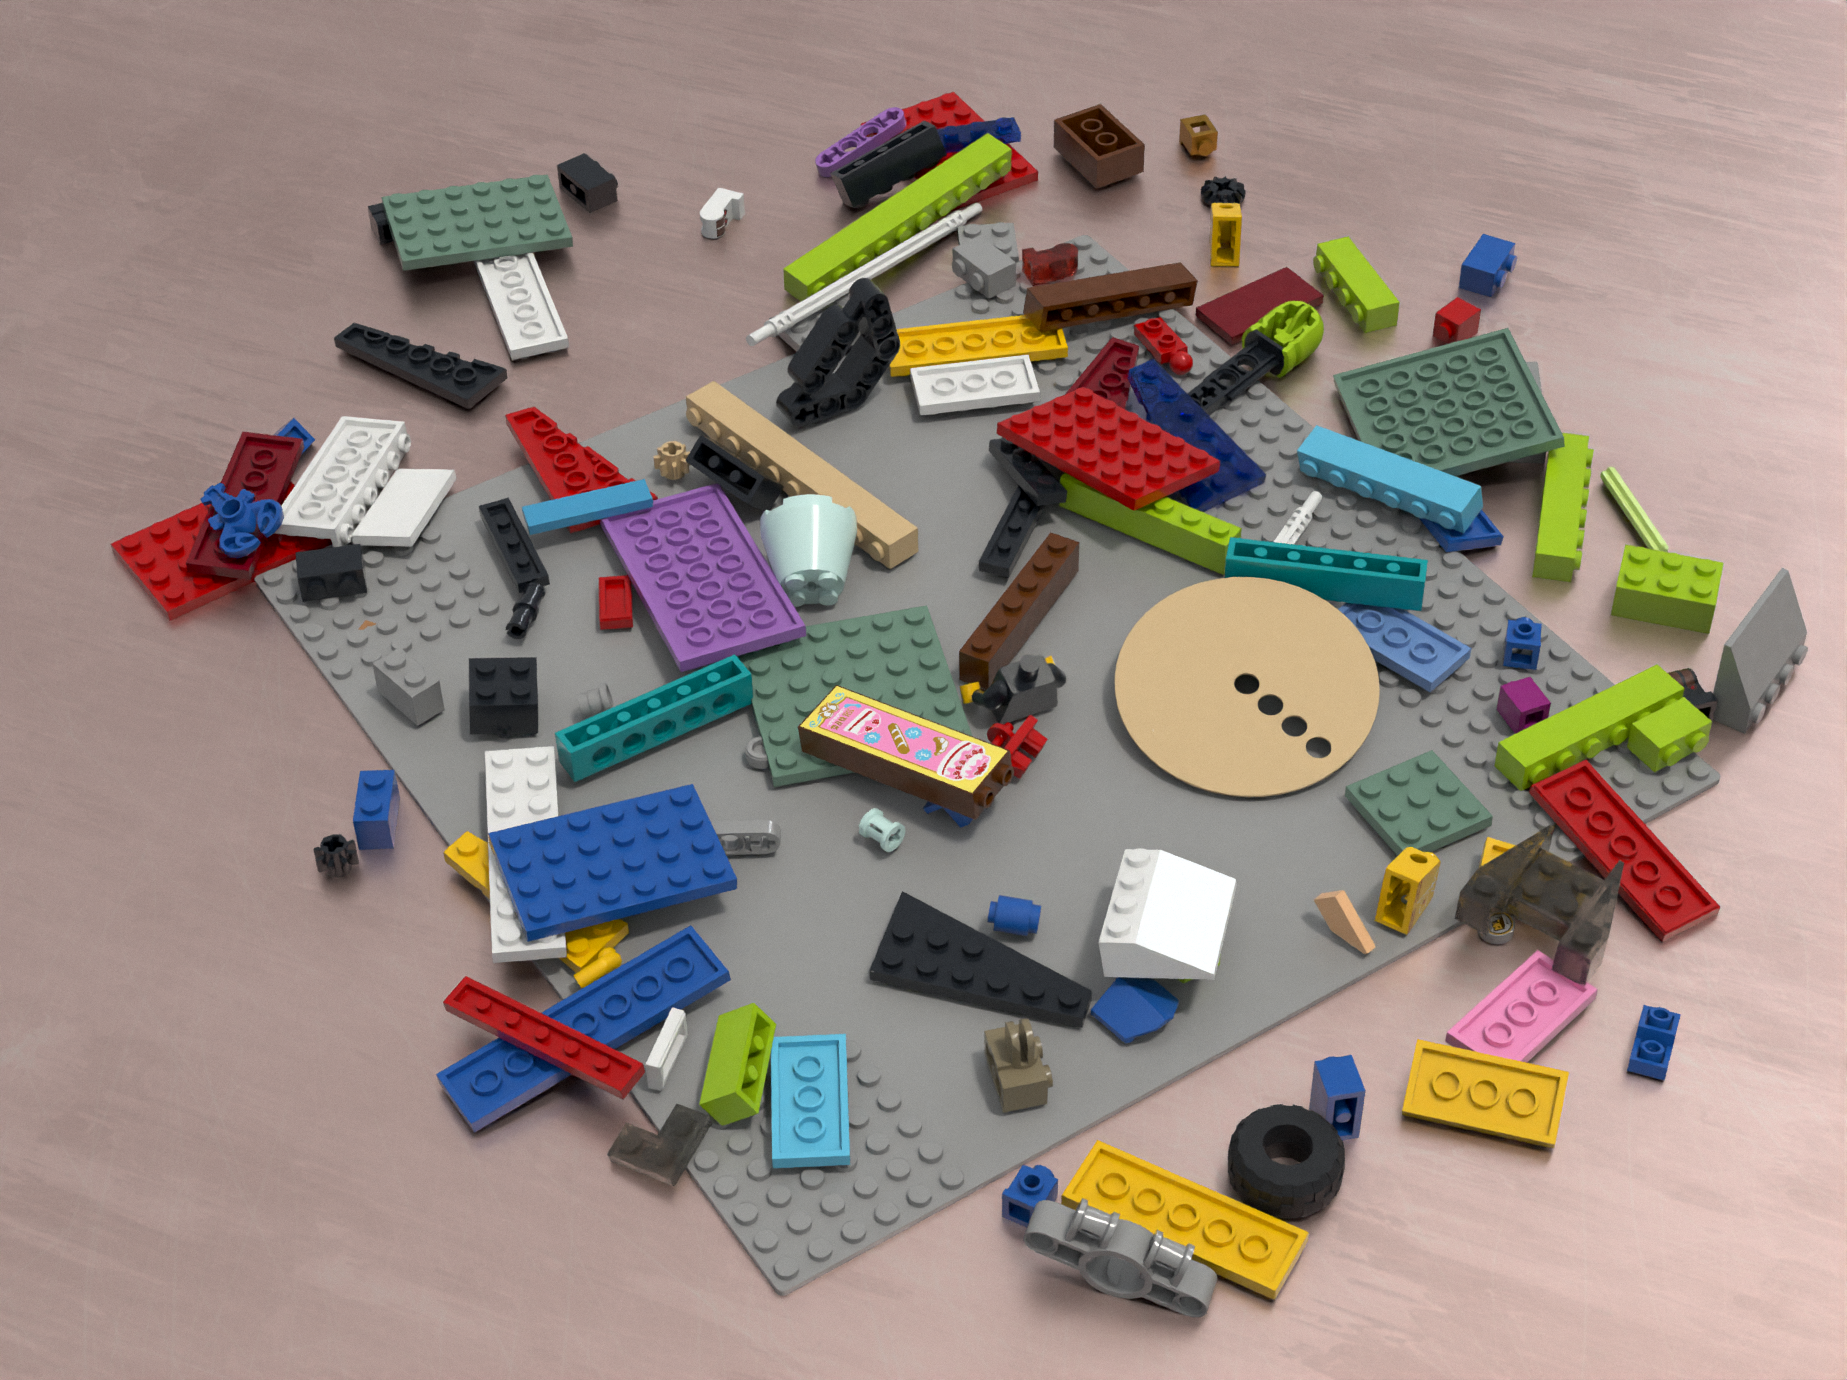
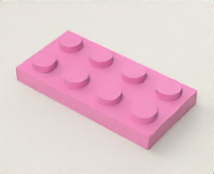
M1537 950L1447 1031L1445 1042L1453 1047L1527 1063L1596 999L1598 989Z

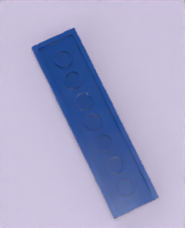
M690 925L541 1013L616 1049L665 1020L672 1008L680 1010L727 983L731 978L727 968ZM501 1038L495 1039L436 1074L439 1084L473 1132L480 1130L572 1075Z

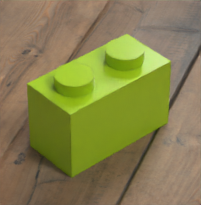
M1683 697L1632 723L1627 748L1653 772H1656L1666 766L1675 765L1680 759L1693 752L1697 753L1703 750L1709 742L1712 721Z

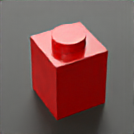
M1459 297L1455 298L1435 313L1433 337L1446 344L1472 338L1478 333L1481 309Z

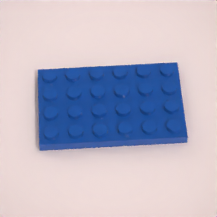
M693 784L488 833L489 845L527 942L737 889V877Z

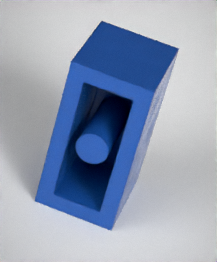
M1482 234L1462 263L1459 288L1492 297L1498 287H1503L1507 273H1512L1516 266L1517 256L1514 255L1515 243Z
M395 770L360 771L353 816V825L359 850L394 849L400 804Z
M1352 1055L1332 1056L1315 1061L1309 1110L1323 1116L1326 1121L1332 1124L1338 1131L1341 1140L1359 1138L1366 1090Z

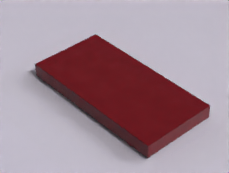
M1285 267L1196 307L1195 316L1229 344L1234 345L1242 341L1245 330L1279 305L1288 301H1302L1314 308L1323 304L1324 295L1291 269Z

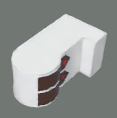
M718 187L700 211L701 233L704 237L711 239L719 238L725 234V228L733 219L741 220L745 215L744 194Z

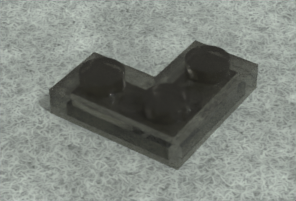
M677 1103L658 1135L626 1123L607 1155L611 1162L675 1187L712 1125V1121L709 1115Z

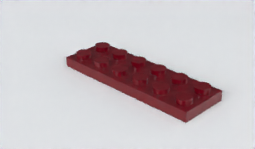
M242 431L220 482L226 487L224 493L226 492L233 497H237L242 489H246V491L254 493L253 502L274 499L281 505L304 450L303 439ZM211 504L186 561L187 571L250 580L267 538L260 532L258 524H256L255 531L250 534L259 539L261 542L259 547L241 558L228 557L219 548V539L223 529L213 530V527L208 522L210 517L218 514Z

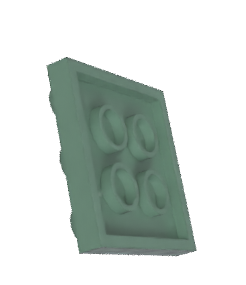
M1433 750L1346 786L1345 797L1397 856L1407 847H1413L1423 852H1432L1492 825V814Z

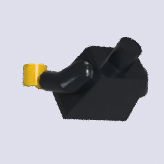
M1025 655L1020 661L1001 667L987 690L980 689L979 682L959 687L964 704L974 702L976 705L990 709L997 722L1005 724L1006 722H1012L1056 707L1058 704L1057 688L1065 685L1066 675L1055 665L1051 655L1046 658L1042 655Z

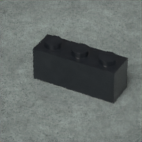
M702 434L685 460L747 504L762 511L771 510L784 488L783 485L722 444Z

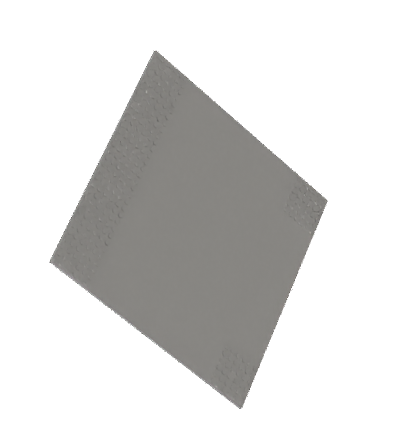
M1082 235L1060 244L1070 245V253H1059L1070 254V261H1060L1052 267L1047 266L1046 263L1050 259H1054V257L1049 258L1046 255L1057 247L1054 246L1016 262V286L990 299L976 291L970 284L965 283L892 313L896 329L1024 315L1026 291L1029 287L1130 270L1090 236ZM1175 309L1062 328L1068 346V357L1031 361L1040 391V401L1026 404L945 412L935 415H920L910 375L891 377L888 367L860 407L812 424L796 427L776 406L779 394L783 390L790 388L794 383V380L788 375L787 368L795 354L720 384L918 528V552L891 569L881 562L874 560L870 554L858 545H854L844 589L838 595V601L833 605H822L820 603L804 604L795 607L805 626L927 605L973 737L990 743L987 738V730L998 722L990 709L976 705L974 702L963 703L959 686L969 683L959 680L960 649L1050 532L1079 542V571L1009 663L1018 662L1025 655H1042L1044 658L1051 655L1055 665L1065 673V685L1057 688V706L1032 715L1038 719L1034 729L1048 740L1036 758L1022 748L1019 749L1021 753L1032 760L1026 772L1020 779L1013 775L1011 782L1004 786L995 796L992 805L984 809L976 820L973 819L969 825L961 828L944 808L927 814L923 807L928 801L858 773L774 787L769 768H754L746 760L745 747L747 743L756 737H760L751 704L574 782L559 762L555 732L585 720L580 711L578 694L599 688V684L607 683L615 707L711 664L680 672L633 584V627L600 629L599 577L627 575L601 525L571 534L567 527L533 535L529 534L523 517L522 507L550 501L530 464L444 498L412 547L361 546L365 565L367 593L303 602L297 579L296 559L255 577L256 586L389 767L395 770L397 778L448 847L466 831L488 843L485 751L554 746L558 816L693 784L710 821L771 820L780 826L781 844L777 851L769 854L726 855L737 877V889L620 918L628 923L629 933L614 947L616 952L621 955L622 966L691 925L729 971L730 981L681 1009L686 1013L688 1036L661 1091L648 1088L645 1064L666 1019L617 1047L615 1050L643 1063L645 1073L629 1093L772 1288L780 1296L792 1293L1018 1169L1022 1165L1029 1163L1479 916L1484 911L1491 909L1490 907L1471 902L1482 850L1487 837L1559 858L1570 865L1586 857L1529 794L1531 787L1520 791L1494 766L1498 742L1515 734L1496 710L1501 685L1531 677L1551 702L1549 717L1615 684L1459 551L1445 552L1418 517L1407 511L1389 507L1378 500L1363 497L1357 492L1344 487H1336L1328 481L1317 477H1310L1301 472L1297 450L1314 427L1258 380L1232 401L1226 402L1182 437L1186 443L1197 449L1204 450L1210 456L1220 460L1219 472L1165 497L1242 528V539L1274 542L1298 507H1302L1311 492L1317 491L1322 495V500L1312 513L1311 522L1295 545L1428 560L1422 611H1406L1472 648L1470 658L1431 692L1375 661L1380 687L1379 705L1375 721L1360 749L1336 772L1311 786L1281 795L1266 797L1222 795L1191 786L1165 772L1152 762L1130 737L1122 722L1115 697L1116 664L1126 637L1140 618L1161 600L1194 584L1225 578V574L1217 573L1060 506V503L1045 506L1009 578L979 571V560L1018 487L1017 482L989 452V441L1001 438V436L996 434L997 423L1032 409L1035 406L1049 402L1056 397L1065 395L1112 337L1139 346L1138 361L1126 410L1136 413L1147 422L1155 423L1158 415L1203 382L1205 377L1231 358ZM1161 317L1188 346V353L1193 359L1191 371L1185 375H1177L1170 369L1169 362L1160 364L1134 335V325L1145 322L1148 319ZM853 345L850 346V348L848 349V351L846 352V354L844 355V357L842 358V360L840 361V363L838 364L833 373L837 371V369L839 368V366L841 365V363L843 362V360L845 359ZM1241 365L1238 366L1241 370L1247 371ZM1224 379L1219 381L1226 386L1234 385L1230 380ZM686 399L579 442L583 447L589 446L618 467L619 473L628 480L631 478L636 481L645 479L649 491L658 496V499L716 484L715 481L692 465L689 466V473H686L677 480L662 477L660 469H655L653 456L658 455L657 448L661 447L664 443L669 441L680 442L682 445H686V452H690L701 434L710 438L705 432L691 425L686 417ZM1190 409L1181 410L1185 415L1192 416L1196 414ZM1171 424L1162 425L1165 430H1176V427ZM1037 457L1060 482V477L1065 472ZM721 486L771 568L760 535V519L764 511L747 504ZM781 491L770 511L783 505V499L789 497L786 492ZM508 497L549 575L550 585L543 586V592L546 594L538 607L539 614L536 620L530 623L523 639L510 637L507 634L509 630H506V626L513 616V606L517 600L521 599L523 593L518 592L479 513L480 505ZM351 541L347 545H354L353 541ZM333 545L326 546L322 549L333 548ZM1326 600L1337 609L1346 603ZM1527 617L1534 623L1542 624L1537 670L1503 666L1508 620ZM365 620L376 623V625L358 630ZM399 647L440 681L445 710L418 726L383 697L377 689L372 663ZM1513 648L1512 653L1531 655V650ZM537 657L538 733L511 734L510 737L505 739L500 738L498 734L470 735L469 658ZM1241 675L1236 678L1234 686L1242 694H1252L1258 690L1259 682L1253 676ZM1264 696L1259 700L1258 708L1266 715H1276L1283 709V703L1275 696ZM1027 717L1009 722L1014 726V734ZM1289 717L1283 721L1282 730L1289 736L1297 737L1306 732L1307 725L1299 717ZM506 729L501 730L503 734L508 732ZM1313 738L1306 744V751L1312 757L1324 758L1330 754L1331 745L1325 739ZM1629 738L1619 745H1613L1599 752L1593 758L1585 759L1645 824L1714 787L1720 780V774L1695 752L1680 759L1673 766H1666L1653 772L1627 748ZM1433 750L1492 814L1493 819L1490 827L1431 852L1441 862L1434 894L1411 931L1406 935L1374 921L1385 869L1397 855L1345 797L1346 786ZM873 808L881 810L883 817L891 822H899L905 826L906 831L903 841L892 852L883 850L880 843L873 838H865L859 834L861 819ZM725 835L721 837L723 840L733 841L738 839V837L734 835ZM1125 849L1162 850L1236 879V891L1215 980L1192 979L1184 984L1178 979L1153 978L1179 1000L1178 1009H1176L1174 1018L1160 1029L1135 1037L1132 1042L1125 1044L1091 1015L1093 1006L1117 978L1104 977L1098 942ZM1344 890L1376 947L1368 954H1363L1332 932L1314 902L1316 897L1321 893ZM902 891L1092 990V1001L1083 1028L870 980L869 970ZM999 895L1033 900V904L1041 905L1037 934L1028 933V936L993 931L994 923L987 922L990 902H998ZM1406 895L1401 897V901L1404 904L1408 901L1404 899ZM559 958L532 960L561 1001L582 989L573 976L576 973ZM755 1003L776 1023L774 1037L846 1034L850 1165L773 1168L771 1053L758 1114L722 1126L699 1105L719 1015ZM1028 1018L1034 1036H1039L1043 1049V1058L1040 1059L1043 1065H1049L1053 1087L1048 1088L1047 1104L1003 1113L984 1055V1031L1005 1027V1022L1013 1021L1016 1025L1019 1024L1020 1019Z

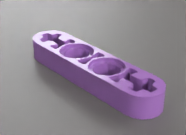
M897 107L884 110L821 152L815 159L820 176L831 177L830 173L873 150L903 131L906 127L903 110ZM871 133H878L873 137H866ZM856 147V149L852 151L845 152V150L848 148Z

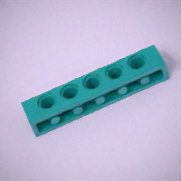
M734 654L555 732L559 762L572 780L577 782L752 704L751 699L753 698L752 674Z

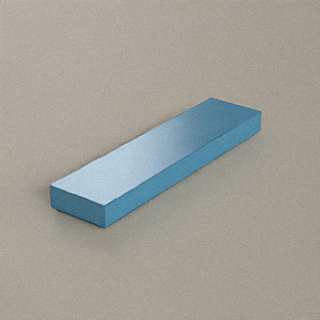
M645 479L523 506L522 513L529 534L533 535L653 507V498Z

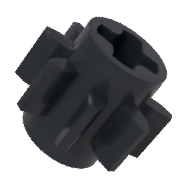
M342 834L324 837L320 847L313 849L318 872L326 870L331 878L348 875L352 865L359 864L355 841H346Z

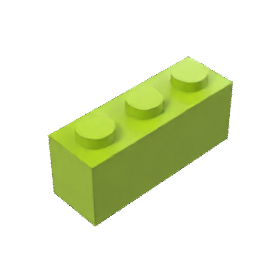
M755 1003L718 1016L699 1105L722 1126L759 1113L776 1023Z

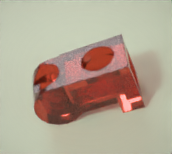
M1060 243L1054 248L1035 251L1033 247L1022 249V271L1033 287L1073 276L1078 271V248L1070 243Z

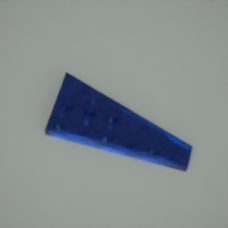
M1154 359L1129 369L1128 380L1139 404L1143 405L1147 422L1160 426L1162 430L1175 437L1184 439L1186 443L1197 449L1204 450L1210 456L1220 460L1219 472L1178 490L1181 497L1185 498L1189 507L1205 512L1265 482L1266 474Z

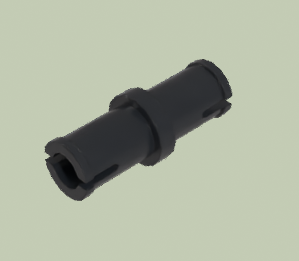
M534 582L527 584L521 599L515 602L512 609L513 616L506 626V630H509L507 634L510 637L523 639L530 623L536 620L539 614L538 607L546 594L543 592L544 587Z

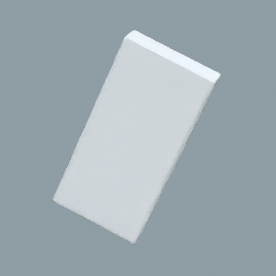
M671 1009L645 1064L648 1088L659 1091L664 1088L688 1036L686 1013L684 1010Z

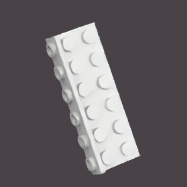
M342 416L282 504L284 519L282 525L275 533L288 536L316 537L318 539L326 538L332 540L333 547L347 546L352 541L351 535L382 489L386 486L393 472L398 469L405 453L410 450L411 438L407 434L405 422Z

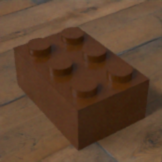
M1102 104L1054 119L1053 147L1096 189L1144 172L1145 144Z

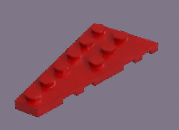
M533 406L505 415L508 428L550 500L636 481L633 478L628 480L621 475L618 467L589 446L583 447L580 445L577 437L573 434H565L558 429L557 423ZM650 491L653 500H657L658 496ZM600 519L568 526L567 529L570 534L600 525Z

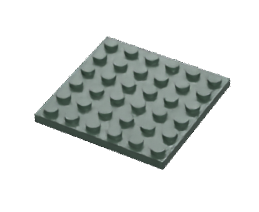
M1509 328L1333 375L1335 387L1358 441L1453 476H1459L1565 447L1564 436Z
M927 605L806 626L805 637L738 656V659L752 674L753 698L751 699V707L759 735L762 737L774 787L855 773L804 753L801 749L798 726L836 685L972 736Z

